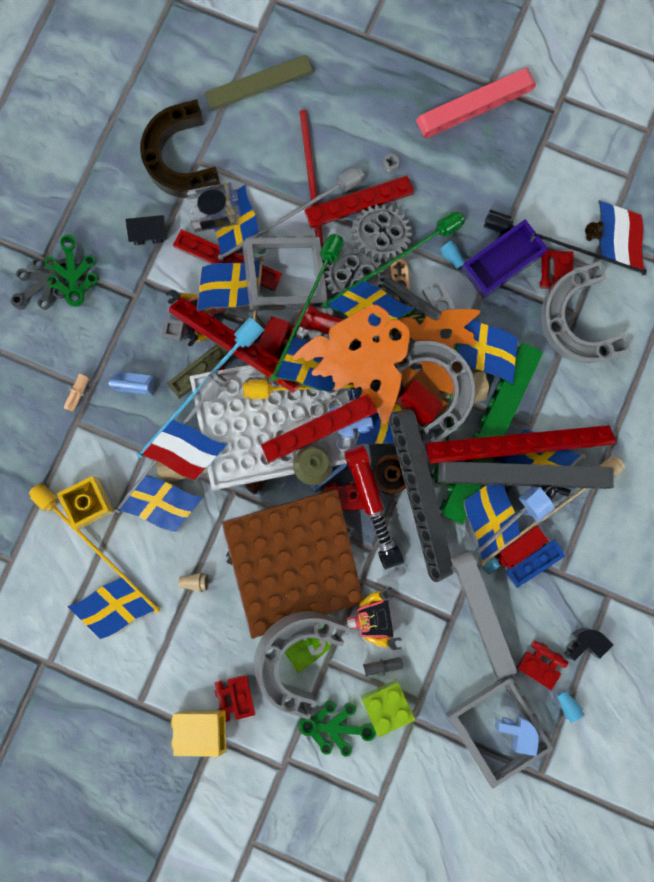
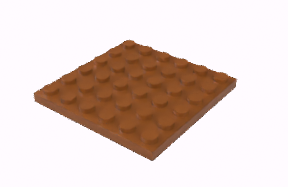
M337 489L221 521L252 639L263 636L274 623L290 614L312 611L327 615L360 604L363 600Z

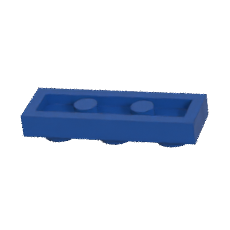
M553 539L505 572L514 586L518 588L566 555L556 540Z

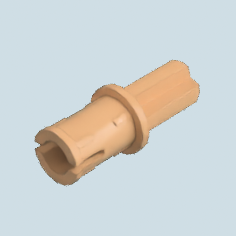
M78 374L72 389H69L71 392L64 405L66 410H75L81 396H84L83 392L90 380L88 377Z

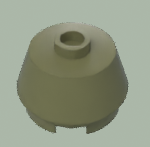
M304 447L294 457V473L305 484H321L328 479L332 472V459L329 453L321 447Z

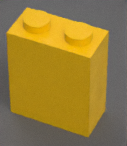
M181 710L173 714L171 719V727L173 729L171 745L174 750V756L219 757L227 752L225 710Z

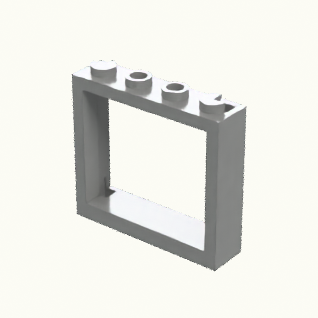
M307 235L303 238H296L295 236H286L285 238H277V236H268L267 238L251 236L245 239L243 254L250 311L302 309L308 296L258 298L253 249L312 248L315 278L317 279L323 265V260L320 256V237H313L312 235ZM324 272L317 286L318 295L313 296L309 306L314 308L322 307V303L327 302Z
M508 677L496 681L446 713L492 789L553 750L549 734L546 731L543 732L539 726L542 724L535 713L531 714L528 709L530 707L528 700L525 696H520L517 691L520 689L518 684H516L513 678L510 680ZM505 686L525 719L535 727L540 743L538 744L536 756L522 754L495 773H492L458 716Z

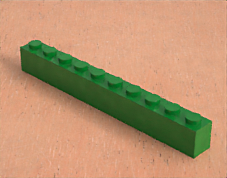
M523 342L517 347L513 385L504 379L503 381L499 380L495 388L498 392L495 398L491 397L487 405L490 409L487 414H483L479 422L482 426L479 431H475L472 438L502 436L506 434L543 355L542 351ZM494 457L465 460V462L492 463ZM450 484L447 490L449 496L447 500L443 499L439 507L440 515L458 525H463L467 518L464 500L480 490L481 485Z

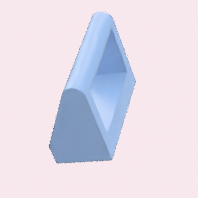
M117 371L110 378L109 386L115 391L153 396L156 377Z

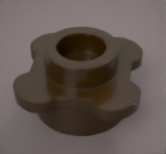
M601 221L589 223L585 228L586 240H600L603 237L602 228L604 223Z

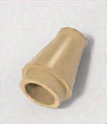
M203 572L179 577V588L198 592L208 590L209 577Z

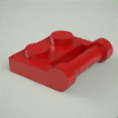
M547 250L545 255L541 257V281L539 282V288L550 289L557 280L573 271V251ZM549 259H553V281H549Z

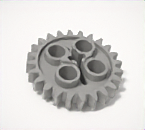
M377 204L374 209L368 206L367 211L362 210L361 215L357 214L356 220L353 222L351 233H353L352 240H355L354 246H360L358 252L365 251L364 257L371 255V261L377 257L378 262L382 258L388 262L389 257L394 259L396 255L398 256L406 251L410 245L412 237L410 231L412 227L408 226L409 220L403 221L405 215L399 216L398 209L393 212L392 206L389 209H386L385 204H383L382 209H379Z
M349 247L346 253L342 250L338 260L328 263L329 265L325 268L324 276L325 284L328 285L327 291L333 290L332 297L346 290L345 287L350 283L351 277L353 280L349 287L366 277L363 273L371 274L380 268L382 263H375L377 257L372 261L370 255L364 257V251L358 252L357 247L354 248L353 252H351ZM362 264L363 266L359 269L358 276H355L359 266ZM384 270L365 282L378 288H383ZM338 277H343L345 280H339Z

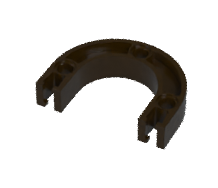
M197 99L167 107L157 113L144 129L140 143L141 159L151 180L165 193L179 198H198L195 190L221 186L216 166L192 173H179L167 167L162 160L164 145L172 135L182 130L204 125ZM216 178V181L205 183L206 181ZM195 183H201L198 187L193 186Z

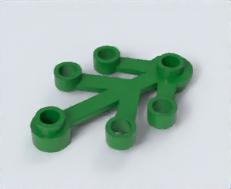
M64 235L60 239V246L65 251L67 270L59 265L53 257L45 259V267L49 270H54L69 282V288L59 282L58 277L55 275H50L47 278V284L49 287L56 288L63 293L65 301L69 306L79 307L84 302V293L90 286L97 283L98 278L96 274L89 273L86 276V280L78 288L77 280L88 268H92L95 265V258L91 255L85 256L84 261L75 270L73 250L75 249L76 241L73 236ZM69 242L71 246L66 247L64 244ZM91 259L93 263L88 264L86 260ZM49 261L54 262V265L49 266L47 263ZM94 277L95 281L91 282L88 278ZM51 279H55L57 282L55 284H51L49 281ZM72 296H77V297H78V300H77V301H73V300L71 299V297H72Z
M329 700L309 720L301 718L298 726L301 734L312 736L320 746L321 752L325 755L332 752V744L329 741H325L318 731L327 732L344 757L351 755L352 747L349 743H345L338 733L360 735L365 741H372L376 736L374 726L370 723H365L361 727L340 725L344 719L353 715L356 711L355 705L351 702L346 703L344 709L328 723H320L328 713L332 714L336 710L335 702ZM332 704L334 708L333 710H328L326 706ZM352 706L354 709L352 712H347L346 707ZM310 722L312 727L307 729L305 723ZM366 728L371 729V733L369 735L364 733V730ZM326 744L330 746L328 751H324L322 748ZM345 746L350 748L348 753L342 751Z

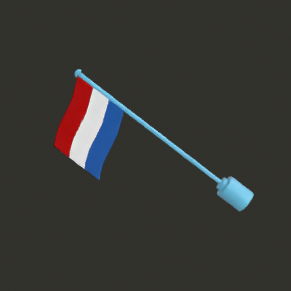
M249 317L234 334L236 336V345L210 374L212 375L214 372H217L239 346L244 348L246 345L249 348L264 329ZM204 381L140 452H137V457H148L162 463L181 476L197 480L228 444L212 440L193 427L174 421L199 392L198 389Z

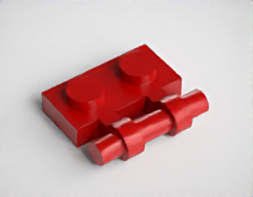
M533 640L530 646L536 650L535 653L532 655L526 651L516 668L552 691L561 676V673L555 670L556 667L560 665L566 668L569 662L560 653H554L548 649V646L543 642L539 643ZM542 655L551 659L549 664L540 660Z
M247 674L228 679L229 687L227 688L223 687L222 680L214 682L216 688L214 693L215 697H218L220 706L218 710H225L226 722L231 720L229 713L234 712L236 720L256 715ZM230 694L232 700V705L227 706V701L225 695Z

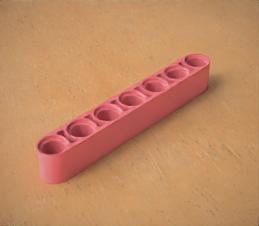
M528 68L521 69L420 115L416 119V123L423 137L429 138L532 91L536 87V82Z

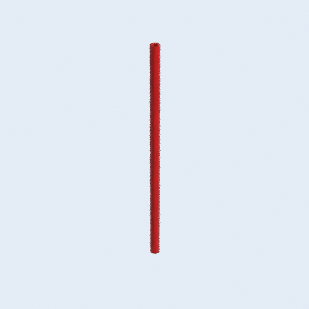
M300 110L310 199L312 200L317 197L309 126L307 111ZM318 201L313 203L311 207L319 205ZM318 226L314 228L315 237H320L322 249L324 245L322 227Z

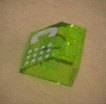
M305 638L292 644L285 651V654L299 673L326 653L331 646L327 641L321 639Z

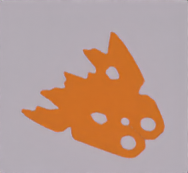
M372 305L331 327L329 330L330 339L317 336L298 350L293 360L304 357L305 361H309L315 357H323L311 374L323 377L333 376L335 391L353 382L355 388L361 387L362 393L360 397L366 394L370 395L373 403L376 405L382 424L385 425L393 411L402 378L394 363L401 362L406 357L410 332L409 328L397 319L389 321V314L378 305ZM372 313H377L381 317V322L377 326H372L368 322V317ZM393 328H398L402 332V337L397 341H393L389 337V332ZM374 336L380 337V341L378 343H375L373 341ZM354 339L361 341L359 349L354 351L349 349L350 343ZM374 379L381 381L380 389L377 392L370 388V384Z
M443 310L437 321L426 316L420 325L416 319L410 317L401 318L399 321L409 328L410 338L415 342L433 341L454 349V344L477 343L474 339V334L466 330L464 326L480 314V310ZM442 329H451V337L448 339L442 338L440 331ZM401 361L397 363L403 365L406 363V361ZM419 362L422 365V371H415L410 366L401 371L403 387L413 379H417L443 404L438 414L440 415L446 410L448 403L441 398L439 390L453 394V386L449 375L443 368L431 362ZM453 362L451 368L454 372L458 373L461 370V365L458 362Z

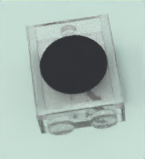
M231 182L187 190L190 220L195 232L239 225L238 217L241 216L239 205H236V201H239L237 190H233Z

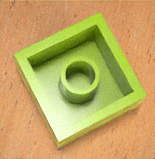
M397 679L361 695L362 702L378 738L415 721Z

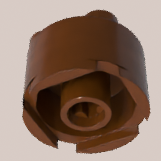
M391 454L381 457L372 470L378 490L387 495L402 492L406 486L398 455ZM388 471L396 472L395 479L387 477Z

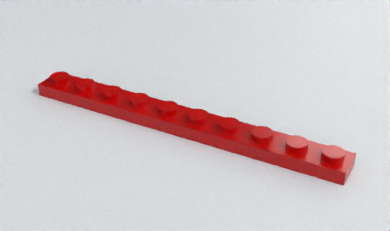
M610 425L429 442L425 448L431 464L614 445L616 439Z

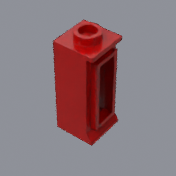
M535 526L497 554L499 556L498 562L503 568L512 569V566H516L543 546L542 543L549 541L540 528Z

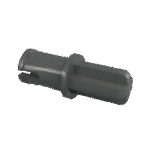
M401 657L383 661L380 659L378 662L363 664L365 676L368 677L380 673L385 675V672L400 670L403 668Z

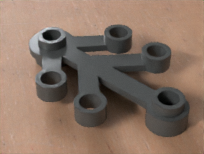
M36 257L32 260L31 264L36 270L47 269L45 261L41 258ZM60 259L57 262L61 266L67 265L66 259ZM40 261L41 264L39 266H36V263ZM48 262L47 264L53 266L54 262ZM20 268L17 270L16 276L21 281L32 280L38 282L23 293L14 294L11 297V304L17 309H24L28 305V299L43 289L42 297L38 300L37 304L41 309L47 310L51 306L50 296L52 290L47 284V278L50 275H55L59 277V282L65 286L67 280L55 271L47 275L28 272L24 268ZM25 272V276L20 277L21 273ZM51 279L49 282L53 284L55 279ZM54 288L53 295L58 299H63L65 295L63 293L57 295L59 290ZM20 297V302L16 303V299ZM43 301H47L45 306L41 305Z

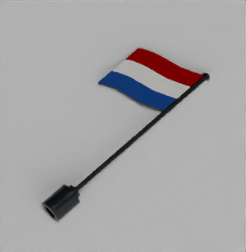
M600 200L598 201L601 215L600 221L604 223L602 228L603 237L599 240L600 255L538 233L534 234V237L539 236L540 239L639 272L641 276L647 273L643 266L642 257L643 221L641 215ZM492 209L489 210L483 225L485 228L502 234L515 227L511 216Z

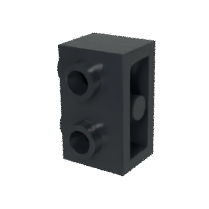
M164 215L125 219L128 241L134 242V246L145 245V241L152 240L153 244L164 243L163 239L168 238Z

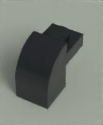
M581 628L572 633L577 640L571 641L566 646L567 650L564 654L569 659L575 661L587 649L594 657L601 659L614 644L599 631Z

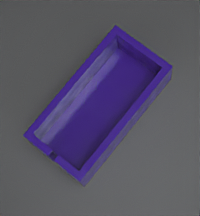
M526 219L463 264L461 270L483 299L547 252L548 248L539 236H536L532 243L530 242L536 232Z

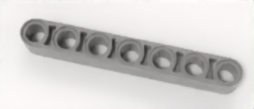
M468 550L451 557L454 570L496 678L501 680L517 673L472 552Z

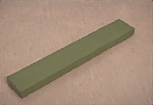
M303 55L206 91L205 94L211 110L214 111L311 75L313 70L307 55Z
M257 316L256 323H258L265 331V324ZM218 344L215 345L167 384L180 399L192 390L190 376L213 370L229 351ZM232 354V355L228 358V360H227L226 362H228V361H229L231 358H233L235 355Z

